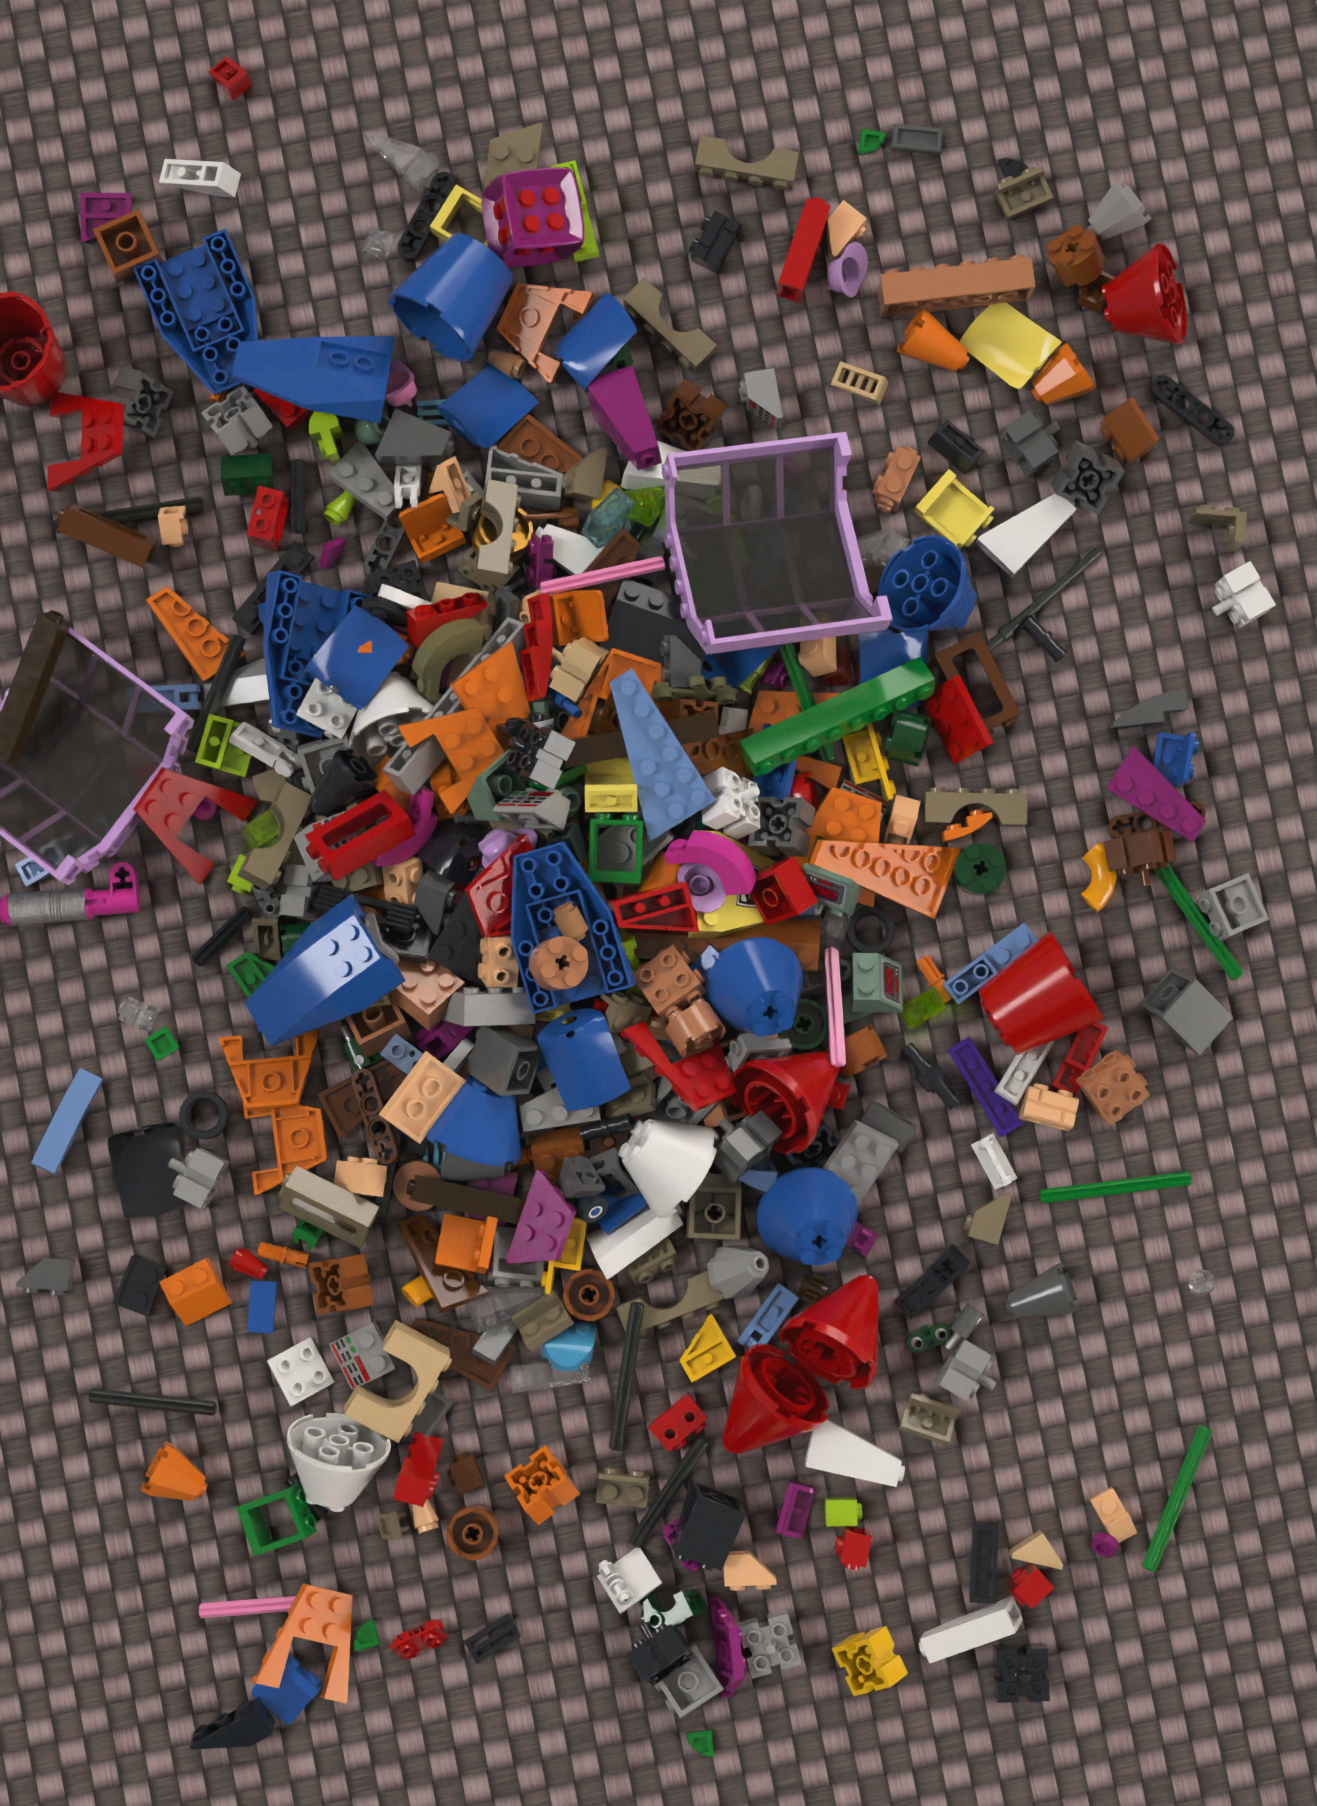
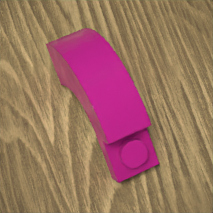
M422 785L414 796H410L406 814L411 820L416 835L370 861L375 866L398 864L412 857L425 845L438 821V817L431 812L435 793Z
M693 831L689 840L677 839L671 841L664 855L667 864L699 863L708 866L720 877L726 895L750 894L757 880L753 865L747 855L730 840L711 832Z

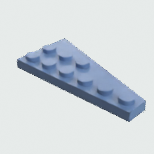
M630 668L611 680L610 686L634 782L637 784V794L649 841H652L716 801L640 679L634 670Z

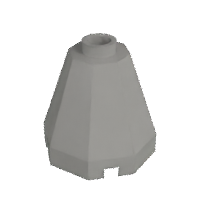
M1122 178L1112 185L1088 219L1090 226L1087 229L1094 233L1096 239L1100 237L1102 241L1139 228L1151 220L1149 214L1144 217L1143 213L1146 209L1128 185L1124 188L1121 186L1124 184Z
M742 1245L717 1248L714 1252L715 1256L707 1263L710 1286L722 1292L723 1294L720 1295L724 1299L749 1296L769 1270L768 1258L761 1251Z

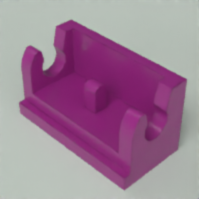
M788 1480L775 1527L776 1533L797 1539L803 1538L816 1487Z

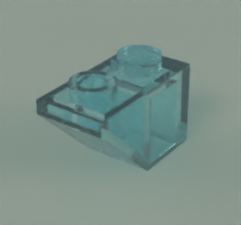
M615 488L589 513L581 533L597 549L606 546L621 527L625 528L634 503L619 488Z

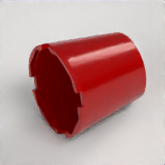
M7 291V293H0V397L20 406L42 404L50 400L64 383L67 371L64 353L46 313L34 300L18 292Z
M1051 931L1042 936L978 989L983 999L980 1004L989 1016V1021L995 1030L1001 1032L999 1036L1005 1046L1008 1047L1010 1045L1017 1055L1104 1020L1103 1015L1085 985L1082 984L1079 977L1077 979L1073 977L1076 970Z

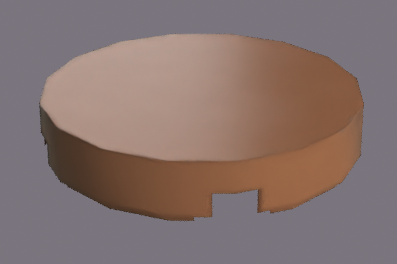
M424 1160L408 1161L399 1168L394 1176L393 1190L395 1197L400 1204L408 1209L416 1211L429 1209L433 1205L409 1200L410 1195L406 1194L409 1179H414V1175L441 1180V1172L437 1166Z

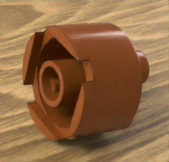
M1080 225L1072 226L1067 232L1050 241L1047 245L1048 258L1059 281L1065 286L1071 287L1070 284L1077 283L1079 286L1087 285L1098 278L1103 271L1102 265L1106 259L1094 233L1088 229H1083Z
M872 1024L844 1038L846 1064L840 1067L839 1072L846 1079L866 1069L867 1066L887 1057L886 1050Z
M583 1268L580 1271H576L570 1276L564 1287L563 1299L565 1306L573 1316L581 1320L594 1321L604 1317L612 1308L615 1299V1287L611 1278L606 1279L602 1270L597 1268ZM587 1287L590 1290L596 1291L592 1301L588 1297L583 1298L582 1296L586 1292L585 1288Z
M478 1504L466 1505L453 1515L448 1524L446 1535L448 1545L456 1555L472 1561L483 1559L495 1548L500 1535V1525L496 1515L486 1506ZM470 1527L479 1529L477 1538L474 1535L467 1534Z

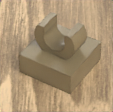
M385 1511L377 1514L382 1539L402 1537L401 1532L407 1531L409 1526H400L399 1518L406 1516V1512Z

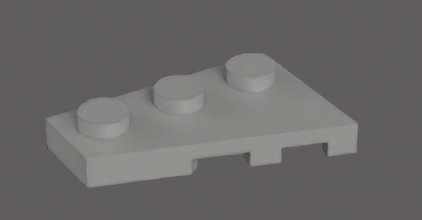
M358 440L330 470L328 478L388 521L398 509L395 507L394 486L365 445Z

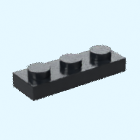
M972 1523L969 1581L970 1603H996L998 1524Z

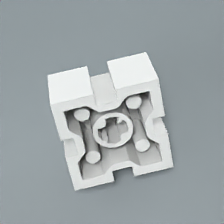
M1251 561L1224 575L1215 584V593L1221 603L1212 607L1214 614L1218 616L1227 611L1230 620L1234 624L1237 623L1239 628L1266 614L1276 605L1267 588H1264L1259 580L1260 576Z
M724 767L702 777L716 801L702 809L703 824L715 830L723 827L724 834L737 840L760 829V811L754 804L758 802V795L760 794L757 783L745 777L739 778L736 773Z

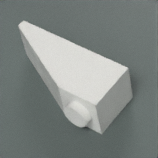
M165 159L159 183L212 196L235 198L241 173L224 162Z

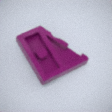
M80 193L81 242L87 243L96 238L93 231L94 228L132 212V194Z

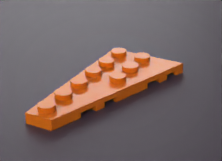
M508 642L450 684L465 710L476 707L479 709L504 752L508 749H516L509 745V739L497 730L496 725L506 723V719L511 717L528 718V714L531 713L513 642ZM524 780L527 788H530L529 782Z
M818 839L809 864L850 878L868 891L928 918L935 919L953 872L955 860L961 848Z

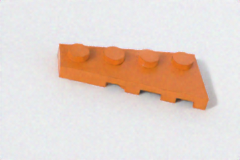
M168 586L147 598L146 603L203 684L215 677L229 639L212 627L204 617L197 614L189 604ZM243 651L241 652L238 661L246 657V654Z

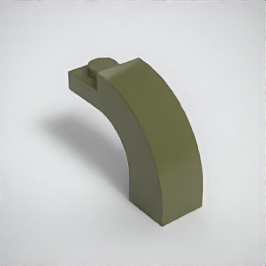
M475 618L458 619L440 626L419 647L412 669L419 676L417 680L418 691L422 693L428 702L438 701L441 674L450 660L461 654L482 651L484 628Z

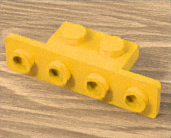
M872 723L864 726L865 730L842 736L855 786L880 780L886 803L892 802L896 790L893 780H888L886 771L889 770L886 756H881L879 747L882 746L879 732H874Z
M574 1217L560 1260L548 1261V1272L543 1271L541 1287H545V1294L550 1295L552 1292L555 1267L581 1270L587 1223L580 1217Z

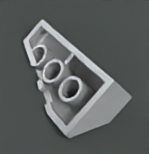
M264 657L233 671L219 708L270 703ZM213 680L203 684L205 699Z

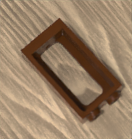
M75 503L61 509L56 519V523L59 524L57 531L141 568L149 564L158 543L157 539Z
M979 632L934 654L932 659L944 682L959 675L952 659L971 650L975 651L1003 707L1000 713L987 719H982L989 734L992 735L994 734L993 729L1000 725L1004 729L1017 722L1016 717L1021 713Z

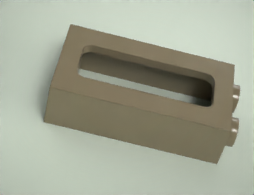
M297 1165L292 1174L287 1172L278 1195L281 1198L279 1208L361 1249L373 1228L379 1206Z

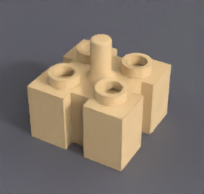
M586 637L574 640L572 644L569 642L562 653L552 648V659L559 662L560 666L556 665L551 672L549 678L552 679L549 687L577 702L584 695L610 651Z

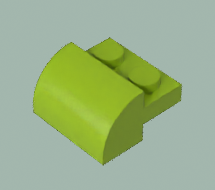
M314 411L309 421L310 436L315 446L319 445L325 461L330 460L332 466H335L341 460L335 440L344 437L338 415Z
M209 714L195 763L219 772H226L246 778L252 755L229 742L230 736L241 723Z

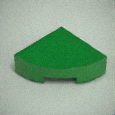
M862 128L857 155H869L877 151L884 143L887 133Z
M374 1618L366 1621L358 1630L354 1641L355 1652L381 1644Z
M711 1729L686 1732L688 1743L695 1751L706 1757H714Z

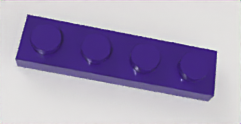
M967 1037L947 1050L999 1137H1003L1021 1126L1022 1122L1010 1102L994 1092L998 1083L971 1038Z

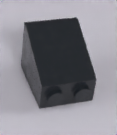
M692 1481L671 1543L675 1556L686 1562H689L690 1559L699 1562L702 1568L713 1571V1569L722 1571L746 1516L740 1500Z

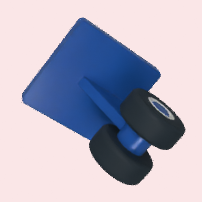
M608 1180L603 1182L605 1185L604 1191L595 1196L567 1198L572 1206L577 1207V1214L584 1222L592 1223L597 1221L607 1235L648 1205L641 1193L622 1199L618 1198L616 1193L623 1191L625 1187L621 1186L614 1189Z

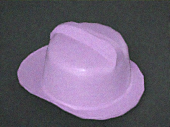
M850 243L843 255L829 264L827 269L828 278L825 285L827 290L845 293L850 298L856 296L868 268L867 253L860 243Z
M498 828L490 831L478 844L483 854L482 865L486 869L521 834L528 835L531 846L534 849L538 842L537 834L534 830L522 828L513 831Z
M684 863L680 867L677 876L678 881L687 882L694 910L707 913L719 909L725 902L726 894L717 873L708 866L699 863Z

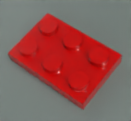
M960 675L935 688V693L929 698L922 700L954 765L994 743Z

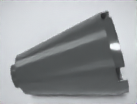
M446 1145L443 1147L445 1157L441 1161L442 1181L458 1182L506 1177L507 1172H512L513 1161L506 1162L505 1166L486 1165L453 1155L446 1151Z
M1062 1262L1058 1263L1010 1292L1008 1300H1005L1009 1315L1014 1314L1015 1318H1027L1079 1312V1306L1074 1307L1073 1301L1077 1300L1071 1278L1068 1272L1063 1273L1061 1270L1065 1265Z

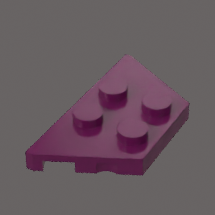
M542 1169L535 1172L505 1261L506 1263L560 1260L576 1210L564 1199L557 1186L554 1187L546 1177L547 1173Z
M714 1596L709 1597V1607L718 1679L724 1687V1690L720 1692V1697L725 1698L732 1696L745 1679L746 1660L741 1653V1645L743 1644L742 1632L721 1598Z

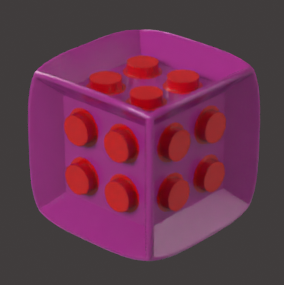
M554 167L510 172L494 178L484 188L482 192V215L487 244L507 267L556 262L569 258L582 247L584 243V220L576 179L571 169Z

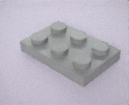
M639 800L637 801V812L624 813L639 814L638 818L644 819ZM645 821L643 866L675 838L670 830L652 841H649ZM611 825L599 836L598 868L635 870L636 826ZM590 845L588 846L589 849H588V851H587V853H586L588 856H589V852H590ZM612 882L617 889L624 884Z
M854 1120L823 1168L835 1172L837 1176L850 1185L859 1205L899 1144L897 1140Z

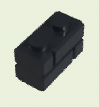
M714 211L712 217L707 216L701 226V230L704 232L700 239L695 238L689 251L692 252V262L718 274L741 231V224Z

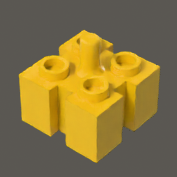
M886 1626L872 1629L866 1634L861 1632L850 1635L832 1648L840 1668L845 1667L849 1674L845 1679L853 1696L869 1693L873 1689L877 1691L889 1688L908 1674L900 1655H894L893 1653L895 1644Z

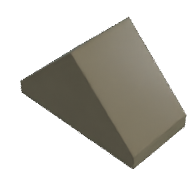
M252 918L255 956L262 960H281L282 932L280 931L282 921L280 919Z

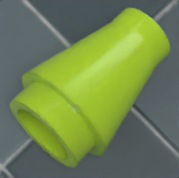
M344 491L325 507L326 511L323 513V516L331 524L339 527L341 523L345 524L357 499L347 491Z

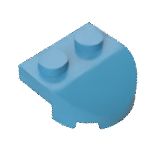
M573 1321V1325L542 1344L543 1359L547 1358L552 1363L553 1368L567 1372L577 1371L579 1366L585 1363L590 1364L593 1358L597 1324Z

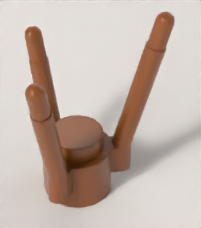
M531 507L532 511L554 513L522 515L524 520L557 519L558 527H563V529L573 532V528L579 527L576 507H560L559 510Z

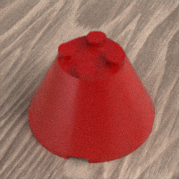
M1164 243L1156 244L1109 283L1102 285V293L1104 299L1107 300L1108 306L1104 308V315L1107 323L1112 322L1114 332L1178 345L1184 343V340L1181 339L1187 336L1186 303L1182 283H1176L1173 270L1177 269L1176 263L1169 248Z

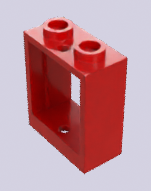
M258 486L246 534L255 547L279 552L290 508V502L283 491ZM258 509L261 510V514H260V515H257V514H256V511H257Z

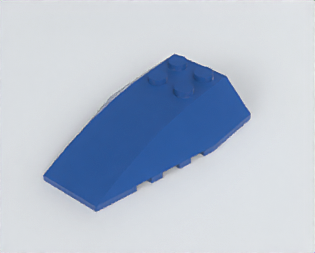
M353 895L348 896L310 924L245 1002L270 1046H275L303 1035L305 1032L321 1028L328 1023L364 1011L406 981L393 959L383 957L361 921L366 915Z

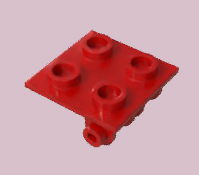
M432 1619L423 1623L424 1631L421 1625H419V1633L417 1634L414 1628L410 1629L411 1634L409 1631L396 1635V1639L393 1640V1644L389 1648L401 1659L409 1660L417 1657L420 1651L426 1648L434 1649L441 1646L444 1640L449 1639V1636L442 1630L444 1626L441 1619Z

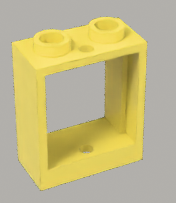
M455 185L430 225L431 233L443 241L448 240L452 234L445 230L462 203L482 213V199Z

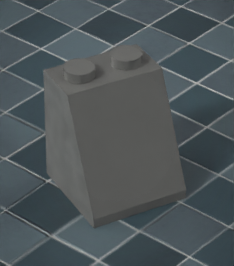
M395 408L375 456L382 467L403 465L437 466L453 457L457 447L454 446L455 441L450 431Z
M1173 967L1139 1004L1142 1009L1187 1049L1198 1055H1201L1202 1052L1211 1046L1212 1041L1220 1032L1227 1028L1228 1023L1233 1019V1016L1197 979Z
M502 1025L481 1026L477 1030L476 1042L473 1051L469 1054L466 1071L501 1096L529 1094L542 1052L538 1042Z

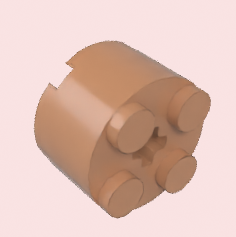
M566 936L545 940L537 945L530 955V973L532 972L535 982L540 987L549 991H559L577 986L587 973V950L578 941ZM557 959L562 964L561 968H559V964L555 963Z
M703 998L695 1000L684 1011L679 1009L670 1014L668 1017L670 1022L665 1029L666 1034L682 1058H685L686 1054L690 1057L714 1046L712 1040L717 1036L721 1039L726 1032V1028L710 1004L705 1002Z

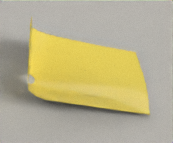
M1008 303L988 306L973 321L959 341L968 350V353L1010 386L1021 389L1038 373L1062 343V341L1028 319Z

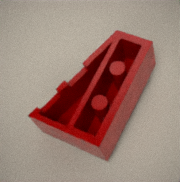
M678 881L606 901L616 926L619 928L699 932L686 881Z
M414 1431L412 1442L408 1448V1457H405L393 1496L394 1500L424 1507L426 1500L432 1499L440 1477V1473L436 1472L444 1439L434 1436L427 1437L425 1434Z

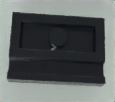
M131 1255L113 1304L148 1317L161 1286L159 1282L164 1279L168 1268Z

